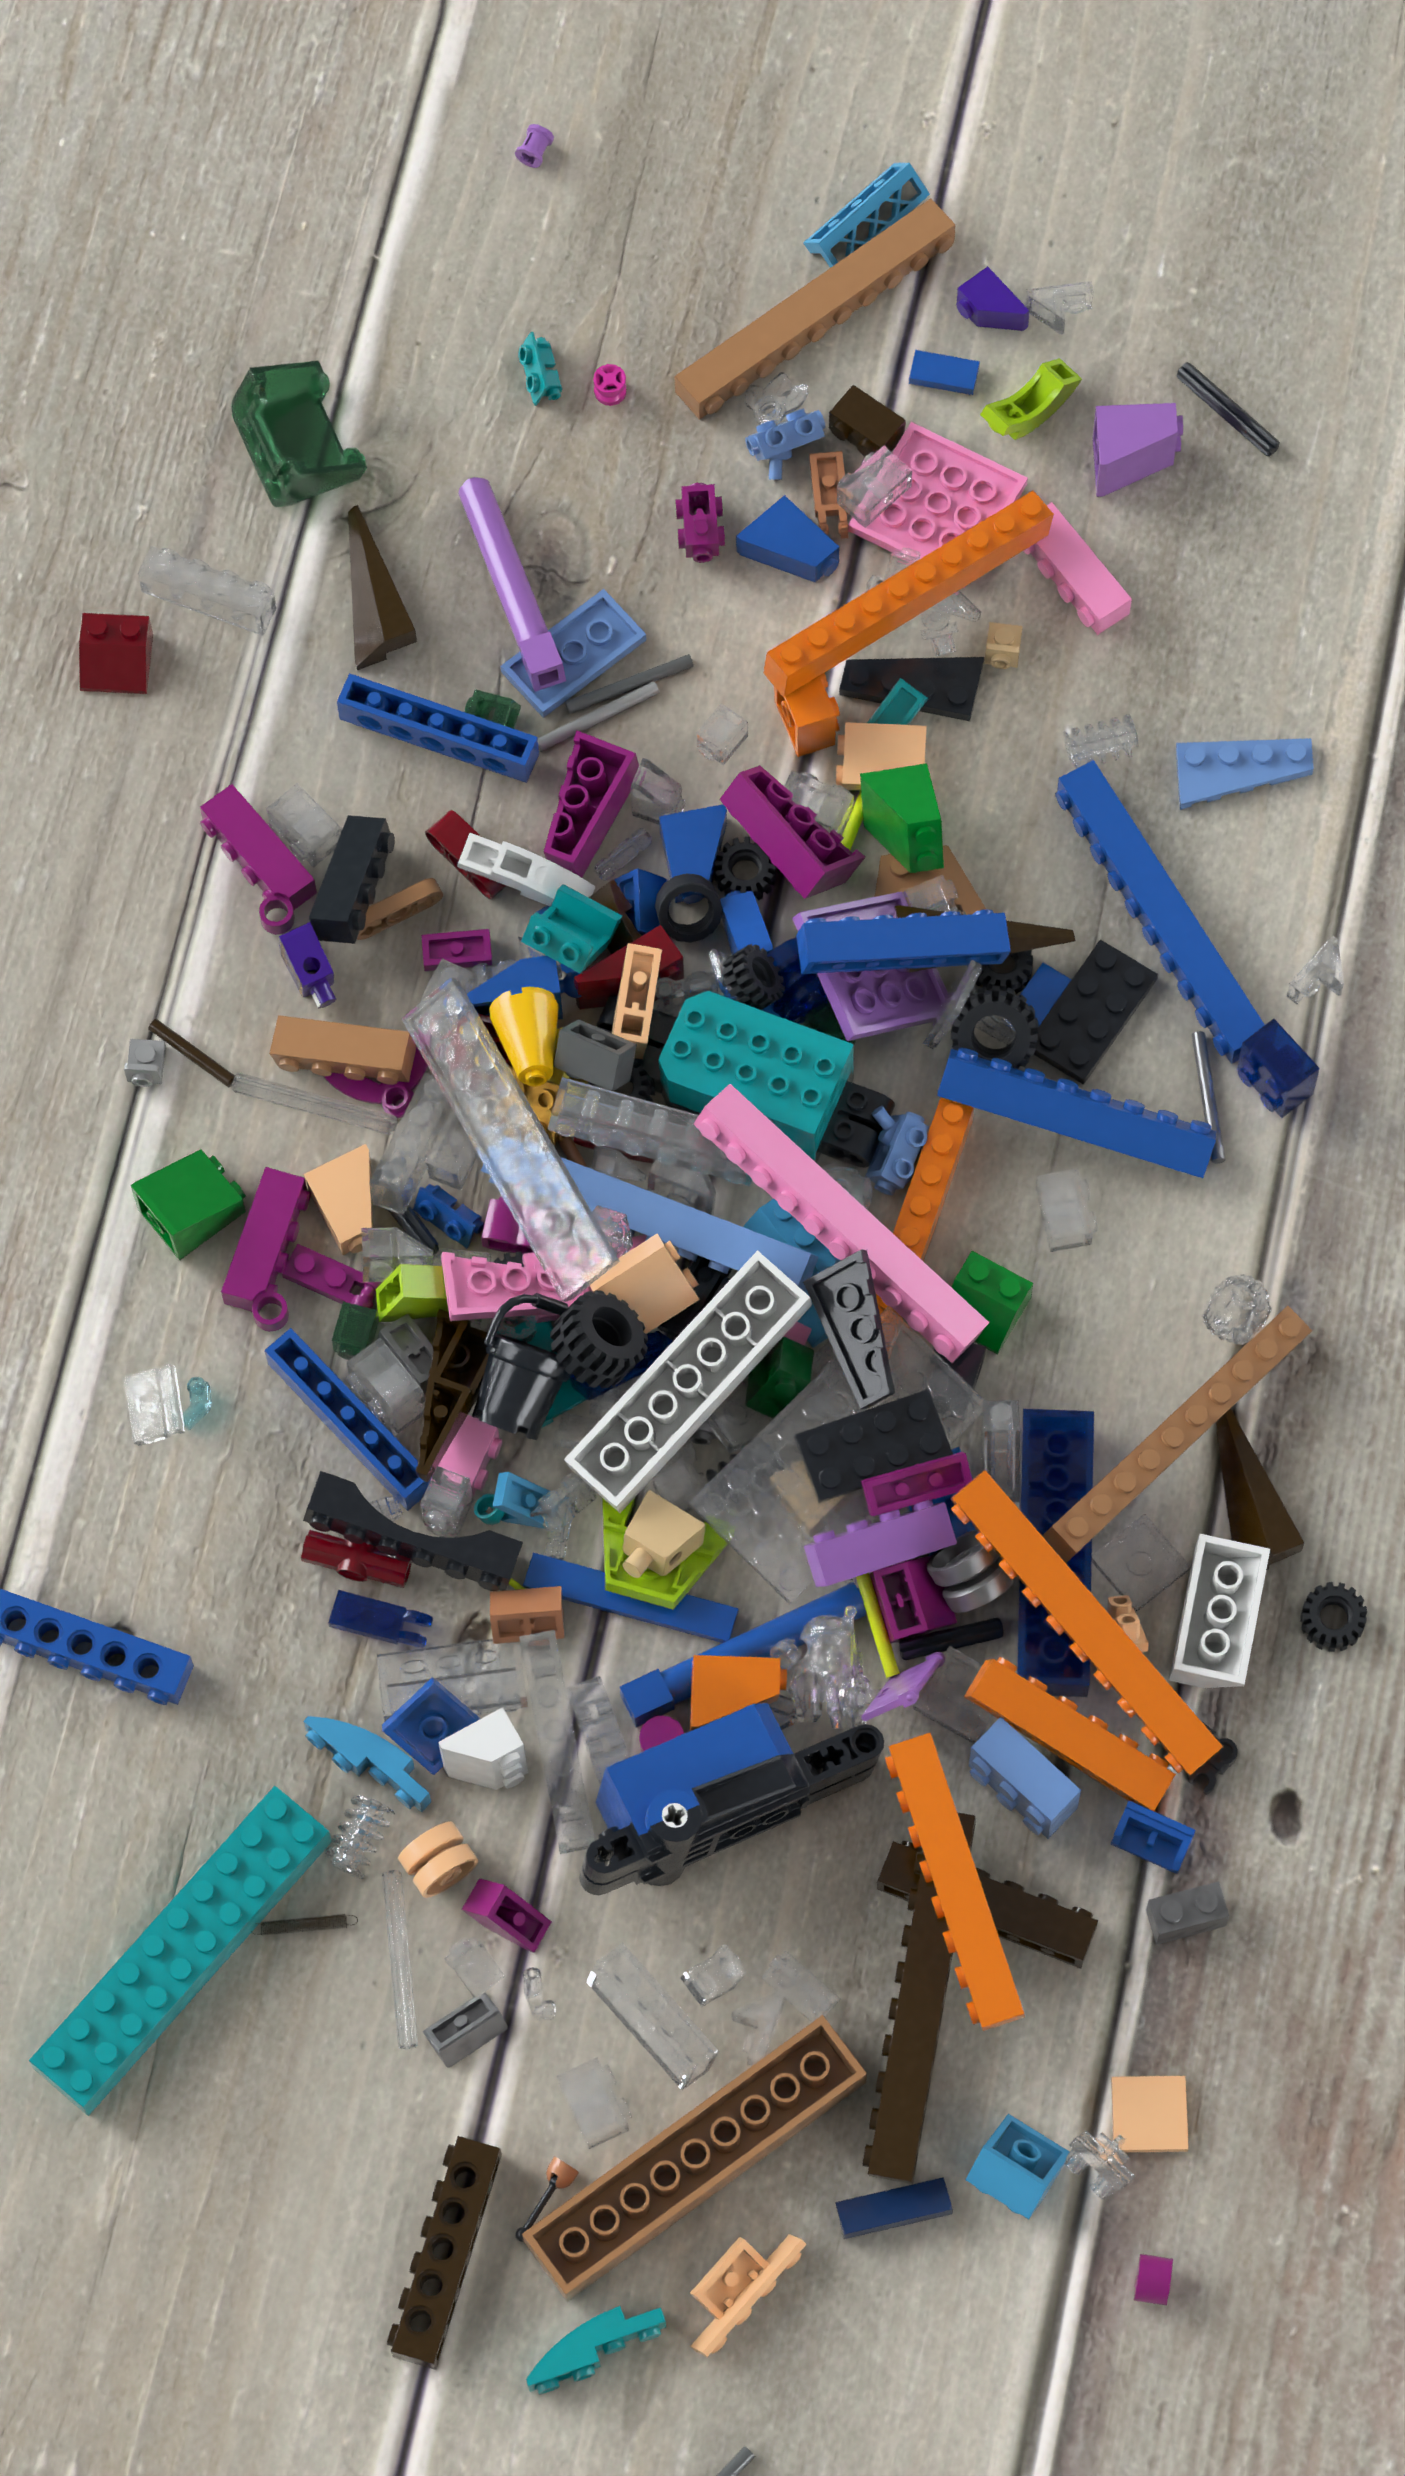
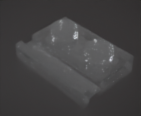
M171 1364L164 1365L165 1367L159 1369L153 1368L124 1377L133 1443L138 1446L169 1438L172 1434L185 1433L176 1368Z

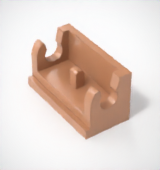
M561 1586L491 1591L490 1622L493 1644L564 1639V1609H562Z

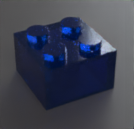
M1272 1019L1242 1042L1237 1072L1242 1082L1248 1087L1253 1086L1260 1094V1099L1264 1106L1271 1112L1276 1111L1281 1118L1285 1117L1314 1094L1320 1069L1275 1019Z

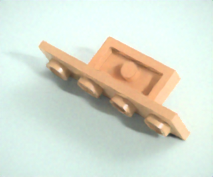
M789 2234L768 2259L765 2260L745 2239L739 2237L690 2292L715 2317L690 2347L706 2357L710 2353L713 2354L719 2351L726 2343V2335L735 2325L742 2324L752 2312L751 2307L760 2297L768 2295L774 2289L777 2283L776 2279L784 2269H789L797 2263L801 2257L800 2251L806 2246V2243L802 2239Z

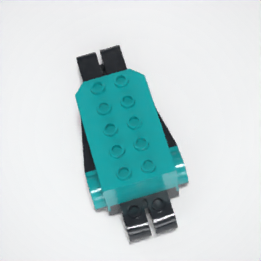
M711 991L685 999L678 1017L653 1009L648 1043L643 1060L634 1058L652 1078L654 1083L652 1086L655 1092L662 1094L670 1114L689 1126L696 1127L693 1123L703 1108L725 1087L731 1084L816 1163L822 1153L857 1167H869L880 1142L878 1136L883 1130L872 1116V1112L876 1108L883 1106L891 1116L895 1107V1103L886 1095L852 1083L854 1079V1044ZM618 996L608 997L596 1024L598 1028L612 1033Z

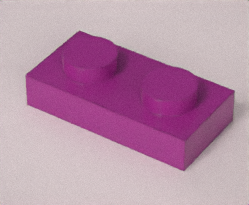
M489 929L421 935L424 971L493 965Z

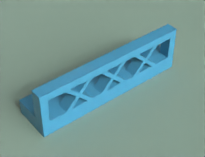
M893 163L803 243L809 253L821 254L831 268L838 261L830 249L838 242L847 243L845 255L847 257L910 213L930 193L910 163ZM907 181L911 182L917 192L909 201L901 200L902 186ZM884 202H891V217L886 221L878 220L880 205ZM861 222L870 223L868 237L864 241L855 240L857 225Z

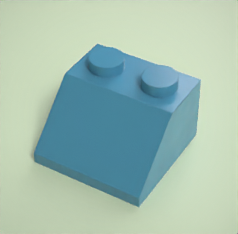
M1007 2114L983 2146L965 2180L973 2184L980 2192L989 2194L1005 2204L1012 2212L1030 2219L1067 2162L1071 2152L1012 2115Z

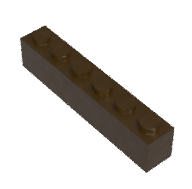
M893 1841L877 1880V1890L909 1901L911 1888L918 1889L920 1875L914 1874L917 1852L923 1853L922 1848L914 1849L913 1843L909 1841H902L901 1844ZM976 1868L1000 1938L1077 1968H1082L1098 1924V1920L1092 1918L1093 1914L1079 1907H1073L1072 1910L1058 1905L1059 1901L1049 1895L1039 1893L1038 1896L1024 1892L1025 1888L1018 1883L1009 1880L1000 1883L990 1879L991 1875L988 1872Z

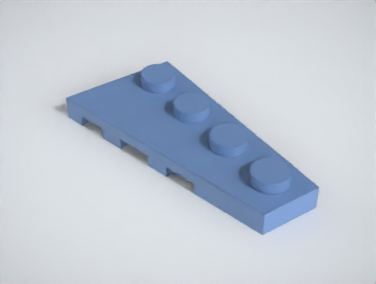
M1311 738L1176 743L1180 810L1189 808L1197 802L1207 800L1208 803L1219 800L1221 796L1235 792L1242 794L1253 791L1254 787L1270 784L1272 786L1313 775Z

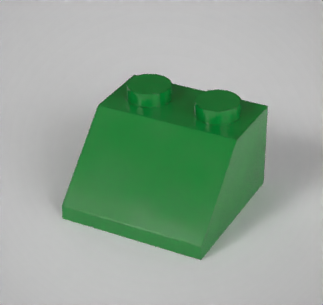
M971 1251L951 1287L990 1322L974 1342L985 1346L986 1349L998 1355L1032 1298L1033 1283Z

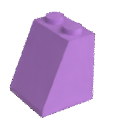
M1176 403L1096 406L1092 437L1096 497H1103L1174 464L1175 452L1181 451V436H1183V416H1177Z

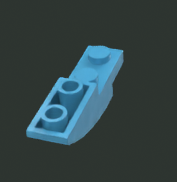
M308 1716L303 1721L308 1732L305 1737L317 1749L322 1750L324 1747L334 1755L332 1761L345 1773L352 1770L357 1776H360L370 1767L368 1773L382 1786L386 1783L390 1784L397 1791L394 1794L395 1797L408 1809L415 1806L419 1811L423 1812L431 1803L430 1793L409 1776L415 1769L413 1759L395 1745L368 1730L343 1721Z

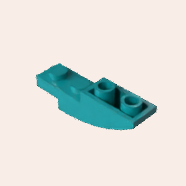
M618 2306L581 2324L556 2343L536 2364L526 2378L529 2391L537 2390L538 2394H545L560 2387L559 2382L573 2377L574 2382L590 2378L595 2375L594 2369L601 2367L597 2352L603 2350L605 2355L612 2354L626 2348L625 2342L639 2337L640 2342H645L660 2336V2330L666 2328V2321L661 2307L625 2320L621 2306Z

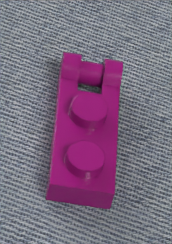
M298 1243L282 1274L283 1278L363 1314L370 1313L374 1305L372 1300L376 1294V1288L383 1282L374 1275L360 1272ZM356 1285L363 1288L360 1295L352 1294Z

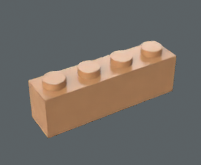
M278 1015L269 1054L280 1069L289 1072L307 1069L321 1076H330L331 1073L344 1074L345 1077L353 1080H364V1077L377 1078L382 1083L394 1085L397 1084V1081L409 1082L417 1043L408 1031Z

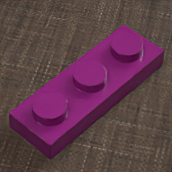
M959 1452L861 1480L869 1515L876 1516L926 1500L957 1493L972 1481L966 1453Z

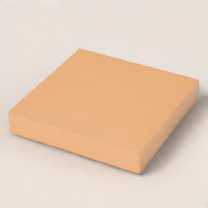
M1186 2076L1111 2077L1114 2153L1188 2152Z

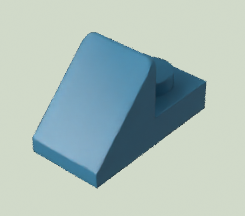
M503 1472L498 1475L492 1507L505 1512V1515L500 1519L503 1522L553 1529L559 1495L513 1473Z

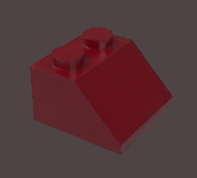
M82 613L79 639L80 691L147 694L153 643V630L149 616Z

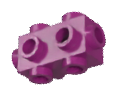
M693 483L689 486H681L682 499H675L676 518L683 519L684 528L677 529L679 549L685 548L686 558L693 557L695 562H709L713 559V556H719V546H725L724 526L717 525V517L723 516L722 496L715 497L714 484Z

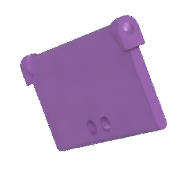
M935 1652L926 1656L927 1661L890 1677L861 1716L862 1720H870L901 1705L906 1708L916 1703L919 1698V1692L936 1669L945 1663V1655L941 1652Z

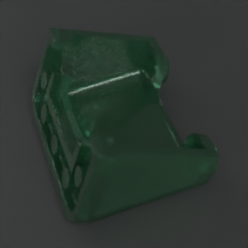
M319 360L250 367L232 400L231 410L234 422L267 496L274 507L291 506L357 481L367 469L366 459L359 449L352 447L346 448L343 451L322 405V401L329 391L330 382Z

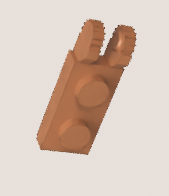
M842 451L809 454L815 518H818V527L826 535H829L826 517L839 516V535L841 539L848 538V499Z

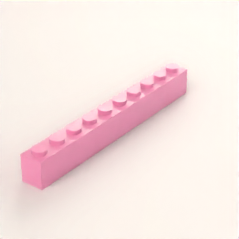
M731 1084L725 1087L703 1108L693 1123L700 1130L701 1134L721 1149L731 1162L737 1164L747 1173L757 1186L763 1188L773 1197L783 1210L788 1211L799 1221L809 1234L814 1235L825 1245L835 1258L843 1260L861 1249L867 1250L875 1293L881 1297L887 1306L892 1307L903 1317L913 1330L919 1332L929 1341L939 1354L945 1356L951 1363L977 1339L990 1323Z

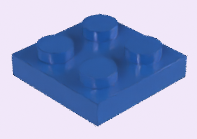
M432 1677L382 1724V1731L431 1774L435 1775L443 1767L438 1742L481 1718Z

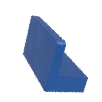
M639 868L615 878L614 881L633 907L626 914L639 934L643 936L658 927L660 923L657 917L655 902L657 893L663 884L667 882V879Z

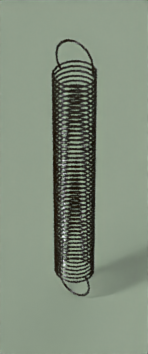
M340 1914V1915H335V1917H336V1923H337V1917H338L337 1929H338V1926H339V1928L341 1927V1919H342V1928H343V1920H344V1928H345V1921H346V1917H347V1916H345V1914H344V1915H343V1914H342V1915H341V1914ZM329 1915V1916H324V1918H325V1925H326V1918H327L326 1930H327V1927H328V1919H329V1928H328V1929H330V1920H331V1929H332V1921H333V1929H334V1922H335V1917H334V1915H333V1916H332V1915H331V1916H330V1915ZM318 1916V1917H313V1919H314V1926H315V1919H316L315 1931H316V1928H317V1920H318V1929H317V1930H319V1921H320V1930H321V1922H322V1930H323V1923H324V1918H323V1916H322V1917H321V1916H320V1917H319V1916ZM312 1917L289 1919L290 1927L292 1921L291 1933L292 1930L293 1933L294 1931L297 1932V1923L299 1932L300 1920L301 1925L303 1920L302 1932L303 1928L304 1932L305 1930L308 1931V1922L310 1931ZM285 1919V1920H280V1921L278 1920V1922H279L278 1934H279V1929H280V1934H281V1931H282V1934H283V1932L286 1933V1924H287V1933H288V1926H289V1921H288V1919H287V1920H286V1919ZM274 1920V1921H269V1922L267 1921V1923H268L267 1935H268V1930H269V1935H270V1932H271V1935L273 1934V1925H274V1934H275V1925H276V1934H277V1926H278L277 1920H276V1921H275V1920ZM263 1921V1922H261V1924H260V1925H261V1935H262V1926H263V1935H264V1926H265V1935H266V1928H267V1923H266V1921H265V1922Z

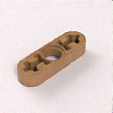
M434 878L424 879L369 906L366 912L365 927L362 931H359L357 940L367 939L437 904L442 899L443 892Z

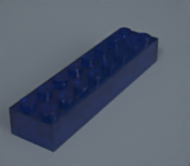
M1023 1409L1021 1421L1019 1510L1042 1536L1093 1488L1094 1411ZM1092 1539L1066 1563L1090 1592ZM1018 1578L1016 1667L1018 1669L1016 1673L1026 1680L1031 1676L1048 1686L1046 1692L1052 1696L1087 1697L1090 1686V1661L1086 1660L1082 1663L1069 1648L1074 1642L1065 1632L1060 1636L1045 1620L1050 1614L1041 1604L1035 1608L1022 1593L1026 1586Z

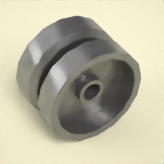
M977 1529L957 1537V1544L938 1550L927 1563V1570L935 1584L941 1587L945 1586L942 1591L943 1597L951 1611L956 1613L968 1612L991 1602L1007 1591L1018 1578L1016 1577L1011 1580L1000 1568L998 1563L1003 1559L994 1549L988 1553L974 1537L979 1533Z

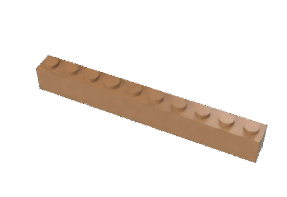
M930 198L675 375V393L699 420L708 413L714 414L722 407L725 401L733 396L743 394L751 383L758 378H765L770 375L775 367L784 360L793 359L800 352L801 348L808 343L819 341L831 327L846 322L852 313L861 306H869L884 290L896 287L904 276L913 270L918 271L922 269L928 260L937 253L942 254L949 250L955 242L956 224Z
M1289 1306L1284 1308L1043 1535V1538L1062 1560L1067 1563L1300 1344L1312 1332L1309 1326Z

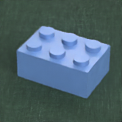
M1002 1717L971 1747L969 1767L971 1768L970 1774L982 1786L989 1784L998 1793L996 1797L999 1802L1010 1811L1015 1808L1024 1817L1023 1823L1034 1834L1039 1835L1042 1833L1049 1839L1078 1809L1081 1789Z

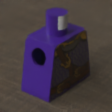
M309 922L280 935V955L301 996L304 998L312 995L318 1008H324L334 1003L336 997L330 987L334 984V972L311 923ZM309 971H315V972H317V973H315V974H309V973H307V972H309Z

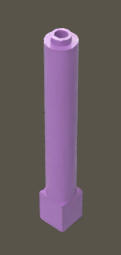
M470 478L463 483L458 494L520 649L522 661L533 689L536 692L565 682L566 677L562 660L551 632H548L491 485L487 479Z

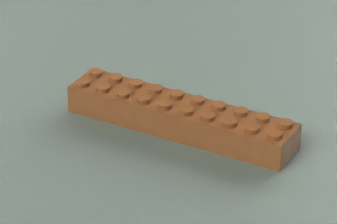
M821 2015L522 2234L523 2241L568 2302L863 2086L867 2080V2073L826 2018Z

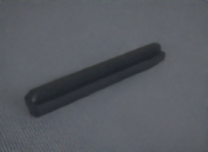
M1186 362L1178 369L1177 378L1265 456L1270 457L1278 450L1279 440L1191 363Z

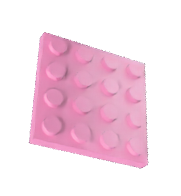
M911 422L848 524V531L914 563L1018 500L1027 485L1028 478Z

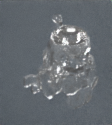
M850 1605L845 1608L844 1617L826 1614L812 1618L806 1623L800 1634L799 1640L806 1643L808 1650L805 1657L798 1661L797 1666H793L788 1688L794 1702V1715L798 1722H817L822 1716V1703H827V1712L832 1729H851L867 1722L863 1721L861 1716L881 1689H870V1681L863 1673V1653L858 1648V1637L854 1628V1617L857 1613L854 1606Z

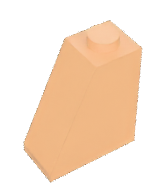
M364 1144L303 1174L307 1189L311 1191V1197L342 1255L349 1252L358 1253L366 1249L370 1242L374 1241L371 1158L369 1149Z

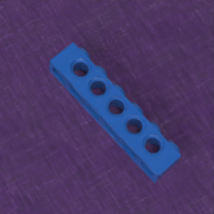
M350 673L337 700L339 719L525 783L528 782L539 756L538 737Z
M0 1589V1646L2 1643L14 1646V1650L17 1653L29 1658H34L35 1654L48 1658L47 1662L59 1669L67 1670L68 1666L81 1670L80 1674L93 1681L100 1682L101 1678L114 1682L116 1688L127 1693H134V1690H138L148 1694L147 1698L161 1705H167L168 1701L178 1705L194 1667L191 1656ZM13 1620H26V1624L21 1630L11 1631L8 1629ZM51 1630L59 1632V1636L55 1641L51 1643L41 1641L42 1636L46 1632ZM82 1642L92 1644L91 1650L86 1654L79 1655L74 1652L76 1646ZM114 1654L125 1656L124 1662L119 1666H110L107 1663ZM152 1665L159 1668L157 1674L152 1678L140 1676L142 1670L147 1666Z

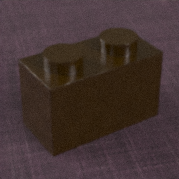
M855 385L850 387L829 412V429L833 435L842 441L847 440L856 446L863 456L869 459L874 458L879 463H882L905 433L906 420Z

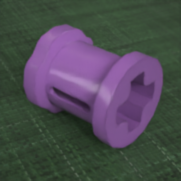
M530 124L526 132L527 137L523 145L518 146L515 156L526 166L538 168L543 162L542 155L545 149L553 142L554 135L541 125Z

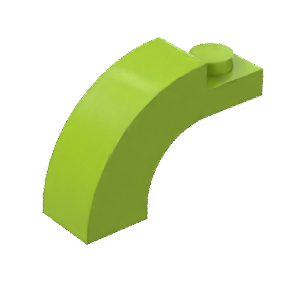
M1060 358L1042 363L1034 376L1018 392L1006 399L987 404L980 415L996 433L1002 436L1010 435L1014 440L1020 439L1049 419L1071 396L1082 381V378Z

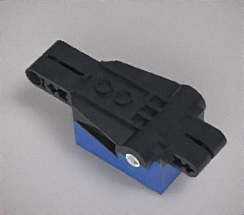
M760 1703L746 1706L739 1711L681 1734L637 1755L606 1767L595 1801L608 1829L598 1835L599 1839L592 1842L588 1847L580 1870V1884L586 1892L598 1896L609 1893L631 1882H635L636 1885L648 1883L655 1886L672 1884L681 1876L685 1867L800 1817L801 1809L807 1807V1805L870 1777L884 1748L883 1734L873 1725H858L793 1754L768 1703Z

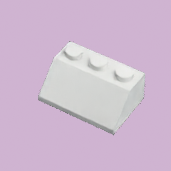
M503 1707L438 1742L444 1771L450 1778L498 1790L503 1786L509 1789L518 1785L525 1779L524 1775L528 1773L524 1744Z

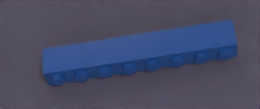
M959 1048L958 1051L951 1049L937 1096L1204 1178L1216 1142L1217 1131L1211 1130V1125L1199 1120H1192L1191 1123L1179 1120L1178 1115L1167 1110H1158V1113L1144 1109L1145 1105L1135 1100L1126 1099L1125 1102L1111 1099V1094L1099 1089H1092L1091 1092L1078 1088L1079 1085L1067 1079H1059L1058 1082L1045 1078L1044 1073L1035 1069L1026 1068L1024 1072L1011 1068L1012 1064L1003 1059L992 1058L991 1061L978 1057L979 1054L967 1048Z

